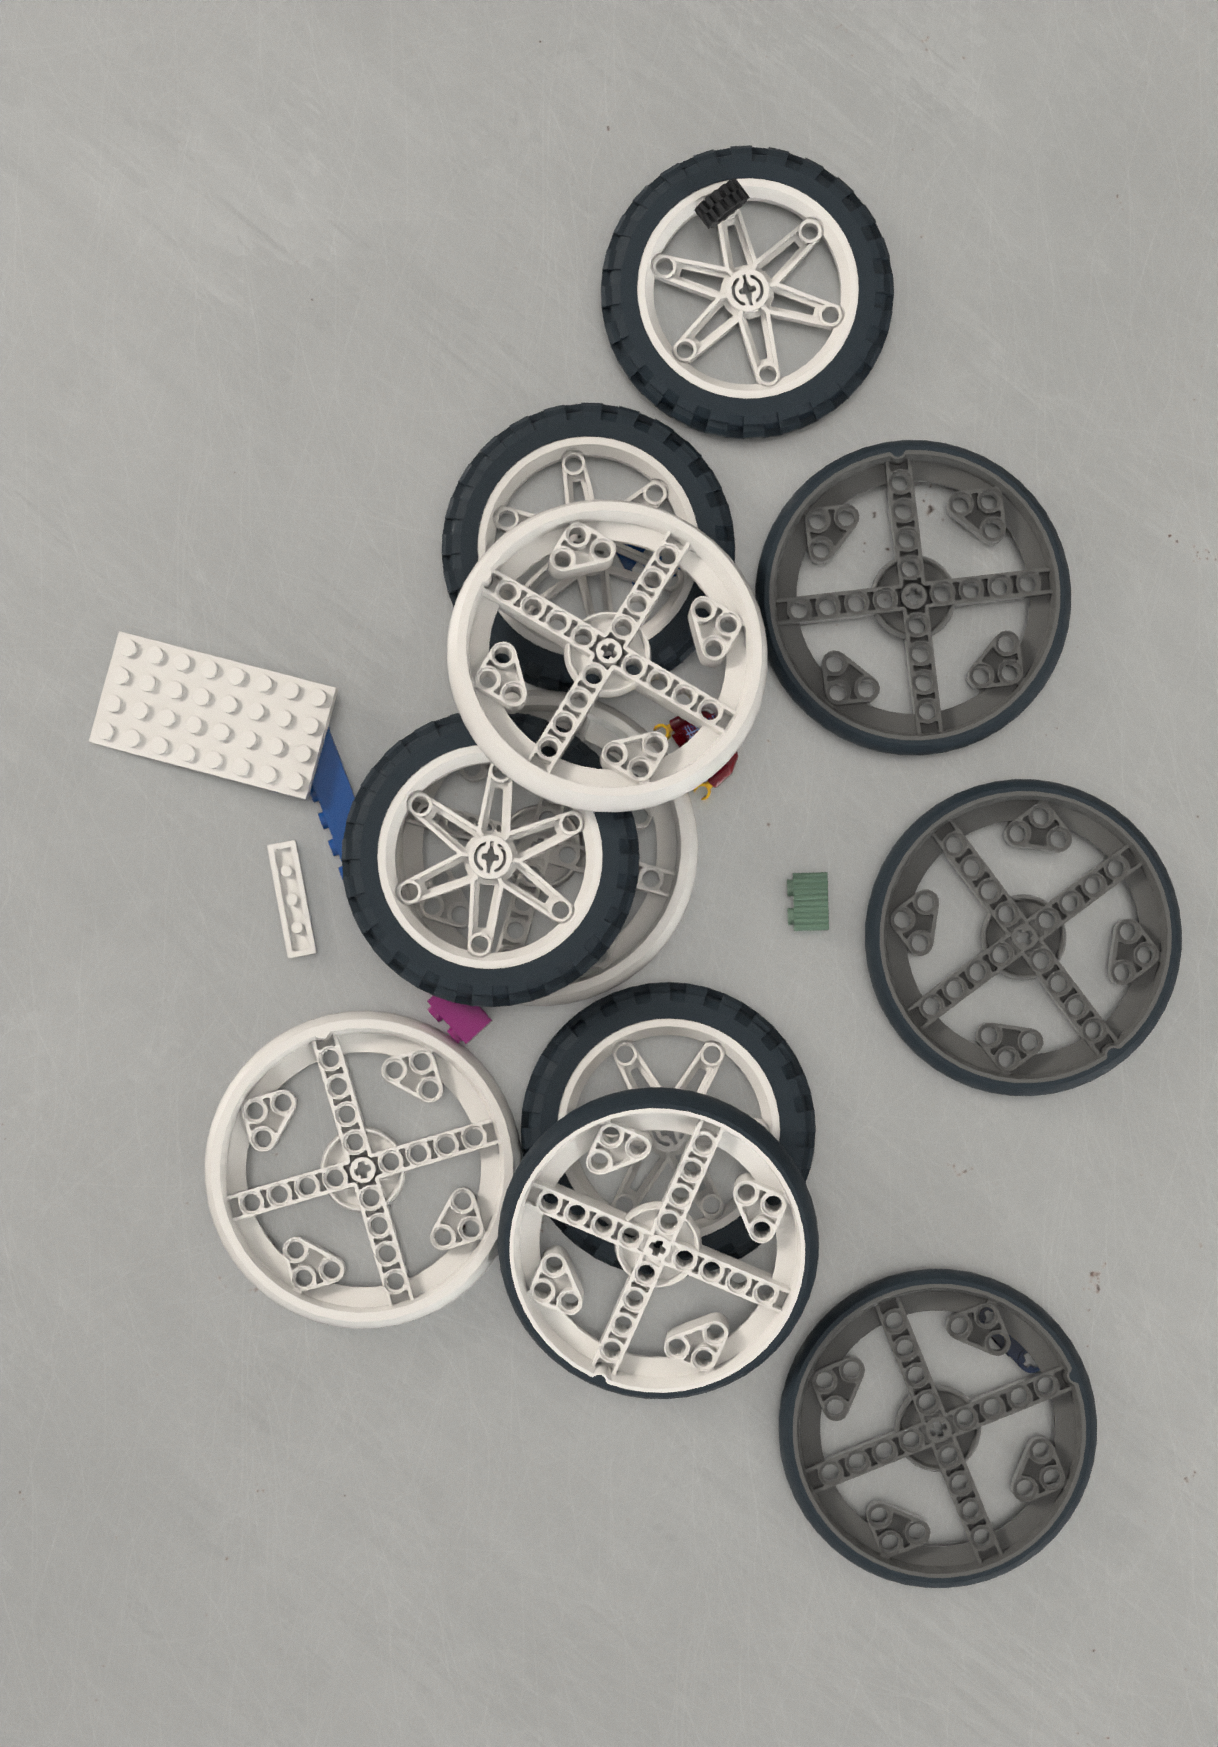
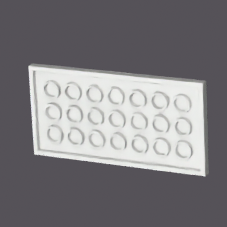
M119 631L89 742L308 800L338 689Z

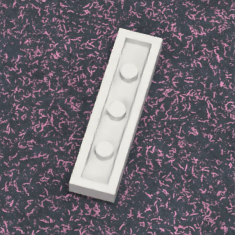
M296 840L267 845L288 959L316 954L317 950Z

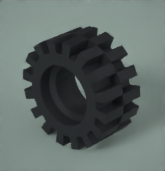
M734 178L714 190L711 195H708L705 200L696 206L694 211L706 227L710 229L734 214L750 197L737 179Z

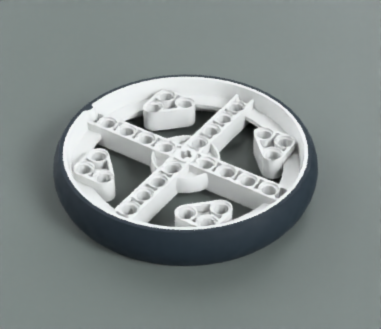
M647 1087L628 1089L592 1100L569 1112L537 1139L523 1157L506 1190L498 1227V1255L505 1289L516 1315L535 1343L552 1360L583 1381L610 1392L644 1399H675L695 1396L724 1387L760 1366L781 1346L800 1319L810 1298L819 1259V1233L813 1201L803 1176L785 1148L764 1126L738 1108L712 1096L676 1088ZM607 1127H614L619 1131V1135L611 1138L604 1133V1130ZM648 1130H668L691 1135L662 1201L647 1202L626 1213L558 1184L559 1179L567 1169L586 1152H588L586 1160L588 1169L594 1174L602 1175L645 1159L650 1154L652 1146V1135ZM705 1135L710 1137L712 1142L707 1146H702L698 1144L696 1139L699 1136ZM639 1138L645 1141L646 1146L642 1149H636L632 1146L631 1141ZM717 1146L737 1159L750 1172L737 1176L734 1182L733 1196L752 1240L757 1243H767L776 1232L777 1255L773 1274L702 1245L699 1228L688 1214ZM596 1153H602L606 1155L608 1160L600 1164L595 1162L592 1156ZM694 1161L701 1168L698 1171L691 1172L686 1169L685 1164ZM748 1184L754 1188V1192L746 1195L740 1192L739 1187ZM682 1187L689 1194L681 1198L677 1197L673 1191L676 1188ZM549 1193L554 1194L558 1201L550 1204L545 1202L543 1196ZM769 1196H777L781 1199V1203L771 1206L766 1202V1199ZM580 1205L584 1208L585 1212L581 1215H575L570 1211V1207ZM671 1213L677 1217V1221L666 1223L662 1216ZM543 1214L614 1243L617 1259L624 1271L629 1275L600 1341L580 1328L568 1316L578 1313L582 1308L584 1290L566 1249L560 1245H551L545 1249L541 1257L540 1230ZM605 1216L610 1218L612 1224L601 1226L598 1224L597 1219ZM758 1222H766L770 1228L761 1232L756 1230L754 1225ZM634 1228L639 1232V1235L630 1238L624 1234V1230ZM657 1240L663 1242L660 1248L654 1247V1243L656 1244ZM685 1250L689 1251L693 1257L689 1260H682L677 1254ZM555 1256L561 1259L562 1264L552 1266L548 1263L547 1259ZM708 1262H715L720 1268L717 1271L711 1272L704 1265ZM643 1265H650L653 1267L654 1272L646 1275L639 1268ZM736 1273H741L747 1279L742 1283H737L731 1277ZM689 1275L758 1304V1307L750 1317L730 1335H728V1319L722 1313L715 1312L671 1328L666 1333L664 1351L667 1357L644 1356L626 1352L654 1287L673 1285ZM545 1282L550 1285L551 1289L547 1292H542L538 1290L536 1284ZM766 1284L771 1286L773 1291L770 1294H762L758 1288ZM634 1290L639 1291L643 1297L639 1300H632L628 1293ZM569 1293L574 1294L578 1300L575 1303H568L563 1299V1296ZM625 1316L632 1322L629 1325L623 1326L616 1319ZM716 1324L721 1326L723 1331L719 1334H713L708 1328ZM673 1339H681L685 1345L681 1348H675L670 1342ZM616 1342L620 1349L610 1351L606 1348L605 1344ZM701 1350H706L712 1356L709 1359H701L697 1353Z

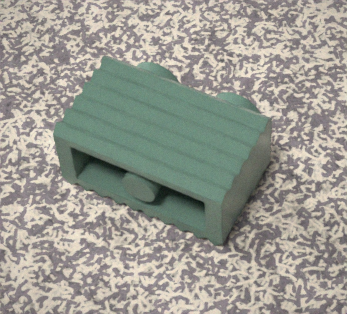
M828 872L792 873V879H787V897L793 896V908H787L788 925H793V931L829 930Z

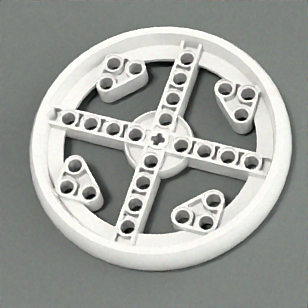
M597 499L559 505L540 512L506 532L485 552L468 575L456 599L447 638V666L453 697L466 728L485 756L501 772L535 795L557 804L593 812H625L641 810L674 800L701 785L730 760L742 745L759 712L766 686L768 648L760 608L751 587L734 561L713 539L694 525L662 509L630 501ZM573 534H578L583 537L584 542L576 544L569 537ZM614 542L634 545L654 552L617 613L601 612L581 620L516 582L530 567L549 555V573L556 579H567L608 569L612 565L616 553ZM598 549L606 550L609 557L605 559L598 558L594 551ZM669 555L674 562L672 564H664L660 561L659 557ZM558 558H564L569 562V566L561 568L554 561ZM678 567L685 571L706 595L696 598L692 602L688 613V622L700 663L705 667L715 668L726 657L724 682L718 700L652 662L650 644L641 628ZM655 579L659 583V587L650 588L645 584V580ZM502 591H510L514 594L515 598L504 600L501 598L500 593ZM633 602L641 603L645 610L635 612L631 609L630 604ZM533 605L539 609L540 613L529 615L525 608ZM695 609H706L709 617H699L696 615ZM498 610L564 648L565 665L574 681L536 744L515 725L507 714L520 712L524 707L527 697V690L514 646L507 642H499L489 652L491 629ZM559 620L564 624L565 628L555 630L551 627L550 622ZM729 623L734 627V631L731 633L724 632L720 624ZM624 626L629 630L630 634L621 636L616 632L615 628ZM584 635L589 638L590 643L580 645L576 642L575 637ZM707 647H715L719 650L720 655L712 657L707 654L705 649ZM606 651L613 653L609 659L603 657ZM499 653H504L509 656L510 661L499 663L495 656ZM635 665L640 669V673L631 675L627 672L626 666ZM588 674H595L601 681L597 684H591L585 677ZM484 677H489L494 680L495 685L486 688L481 685L480 680ZM661 680L666 688L657 690L652 687L651 681ZM635 690L700 729L687 743L667 756L665 754L668 749V740L664 734L656 731L608 742L603 747L600 756L602 769L584 767L561 759L598 697L614 698ZM509 692H514L519 695L520 700L512 703L506 699L505 695ZM680 694L687 695L691 703L682 705L677 701L676 696ZM580 698L585 702L586 706L575 708L571 704V700ZM705 709L712 710L716 718L713 720L705 719L701 711ZM565 722L570 726L571 730L566 733L557 730L556 724ZM657 743L661 747V752H650L647 749V744ZM550 746L555 749L556 754L552 757L544 756L541 748ZM616 752L621 756V761L613 763L608 760L606 754ZM634 767H642L647 775L643 778L636 777L632 773V769Z
M527 690L524 707L518 713L530 714L550 722L568 692ZM510 692L505 695L509 702L516 703L520 700L517 693ZM580 698L571 700V704L575 708L586 706L585 702ZM597 700L577 731L580 734L581 741H588L601 749L608 742L648 733L627 715ZM565 722L556 724L567 731L571 730L570 726ZM657 743L647 744V749L650 752H661V747ZM609 752L612 757L621 761V756L618 753ZM481 764V770L475 776L467 775L464 771L465 768L459 770L466 781L475 783L488 777L490 764ZM495 767L493 773L499 771V769ZM634 767L632 769V773L636 777L643 778L647 775L642 767ZM448 775L437 780L423 793L434 799ZM689 793L666 803L643 809L647 813L646 821L641 824L635 823L636 829L642 830L649 826L653 817L657 839L656 865L652 866L639 862L636 890L646 892L647 896L637 914L618 934L607 950L606 960L593 965L583 976L568 986L546 997L517 1005L554 1006L592 998L627 981L643 969L660 952L671 938L684 915L696 878L698 832ZM540 797L538 805L524 807L511 815V831L538 822L541 815L546 812L552 813L554 816L562 814L566 806ZM424 798L416 799L413 803V810L417 813H422L429 807V802ZM447 807L478 827L480 816ZM410 812L407 813L396 847V870L399 884L425 871L423 835L424 829H429ZM437 813L435 822L452 837L468 842L474 837L463 829L452 831L448 826L449 820ZM570 817L565 818L563 821L565 830L572 832L578 829ZM489 819L488 825L491 826L492 830L501 832L502 822ZM554 827L520 838V842L516 846L517 853L520 854L531 848L533 843L538 844V840L545 841L556 835ZM581 834L524 863L530 868H536L540 872V877L553 888L565 883L575 872L584 875L586 849L583 846ZM498 846L504 855V862L501 867L503 868L507 859L506 852L501 846ZM565 848H571L576 853V858L571 863H564L559 858L560 852ZM516 868L510 879L516 886L539 900L542 890L534 883L526 882L523 877L524 875ZM450 870L445 871L449 877L448 882L456 880ZM647 872L656 873L659 877V883L655 887L645 886L642 881L644 874ZM433 878L425 882L427 889L435 887L432 881ZM411 884L405 886L402 890V897L406 900H413L418 895V888ZM461 889L431 898L438 900L441 905L439 912L434 915H429L425 912L424 906L428 900L408 906L418 921L432 934L451 945L467 950L468 940L455 929L469 926V903ZM514 895L511 896L495 953L522 948L526 945L536 909L533 907L526 911L517 909L515 905L517 897ZM458 907H464L468 911V918L462 923H457L452 918L453 911ZM519 923L524 927V933L520 938L513 939L508 935V927L511 924ZM472 944L473 951L477 953L485 952L484 950Z
M347 1011L311 1019L288 1029L258 1050L239 1070L220 1100L211 1123L205 1154V1187L212 1220L222 1244L244 1276L263 1294L287 1310L318 1323L352 1329H376L401 1325L438 1311L456 1300L486 1272L498 1255V1227L501 1208L513 1174L522 1161V1153L515 1120L503 1092L484 1065L466 1047L457 1043L451 1036L439 1029L411 1017L379 1011ZM329 1050L335 1051L339 1056L338 1063L333 1067L327 1066L323 1061L324 1054ZM373 1052L394 1056L386 1059L382 1064L381 1074L385 1080L428 1103L435 1102L442 1097L444 1084L461 1103L471 1124L399 1145L386 1132L374 1127L365 1126L344 1054ZM420 1053L427 1054L430 1058L431 1063L426 1070H419L414 1064L415 1057ZM393 1061L400 1063L403 1068V1072L398 1078H391L387 1073V1066ZM318 1062L338 1130V1135L332 1139L323 1153L320 1169L248 1190L246 1163L249 1143L260 1152L273 1149L298 1104L297 1098L292 1091L278 1089L296 1073ZM336 1078H342L347 1083V1089L341 1095L335 1094L331 1088V1084ZM428 1081L435 1082L439 1088L438 1094L433 1098L426 1097L422 1090L423 1085ZM281 1094L288 1095L291 1099V1107L286 1111H282L276 1106V1099ZM254 1102L261 1104L264 1110L263 1115L259 1119L252 1118L248 1113L249 1106ZM351 1106L354 1109L355 1117L351 1122L341 1120L339 1112L342 1107ZM470 1129L481 1131L483 1139L480 1144L472 1145L467 1141L466 1135ZM261 1130L268 1131L271 1134L272 1140L267 1147L260 1146L257 1143L256 1137ZM356 1133L363 1138V1146L359 1150H353L348 1146L347 1140L351 1134ZM450 1137L453 1139L455 1148L451 1153H443L440 1150L439 1141L441 1138ZM415 1145H422L426 1148L427 1157L425 1160L418 1162L412 1158L411 1150ZM479 1149L481 1177L478 1197L476 1198L474 1192L466 1187L458 1188L451 1194L430 1234V1241L436 1249L448 1251L433 1265L409 1278L388 1205L401 1192L407 1170ZM393 1153L398 1156L399 1165L396 1169L390 1170L384 1166L383 1159L386 1154ZM364 1161L365 1165L369 1164L371 1166V1170L367 1172L368 1177L362 1178V1174L357 1175L356 1169L360 1167L359 1162ZM336 1169L342 1172L344 1180L341 1185L334 1186L329 1183L328 1174L331 1170ZM304 1178L314 1180L316 1188L312 1194H306L301 1190L300 1183ZM276 1186L286 1188L288 1197L284 1202H277L273 1198L272 1192ZM368 1189L378 1192L380 1199L376 1205L371 1206L364 1201V1193ZM464 1192L470 1196L471 1204L468 1208L461 1209L455 1204L457 1194ZM249 1194H254L259 1198L260 1206L257 1210H249L246 1207L245 1198ZM326 1194L339 1206L353 1212L362 1213L382 1286L353 1287L335 1284L345 1275L346 1265L340 1257L300 1236L288 1239L283 1245V1254H281L266 1236L256 1215ZM382 1217L387 1221L388 1227L384 1233H377L373 1230L372 1221L374 1218ZM469 1220H473L479 1225V1233L472 1237L467 1236L463 1231L464 1223ZM444 1228L450 1231L452 1237L450 1243L446 1245L439 1244L435 1239L437 1230ZM292 1242H299L303 1245L304 1253L300 1258L290 1255L289 1245ZM390 1245L395 1249L396 1256L393 1260L385 1261L381 1258L380 1249L382 1246ZM333 1261L339 1265L340 1273L337 1277L326 1275L324 1267L327 1262ZM304 1269L308 1270L312 1275V1282L306 1286L301 1285L297 1281V1273ZM399 1273L402 1275L404 1284L401 1288L394 1289L389 1285L388 1277L390 1274Z

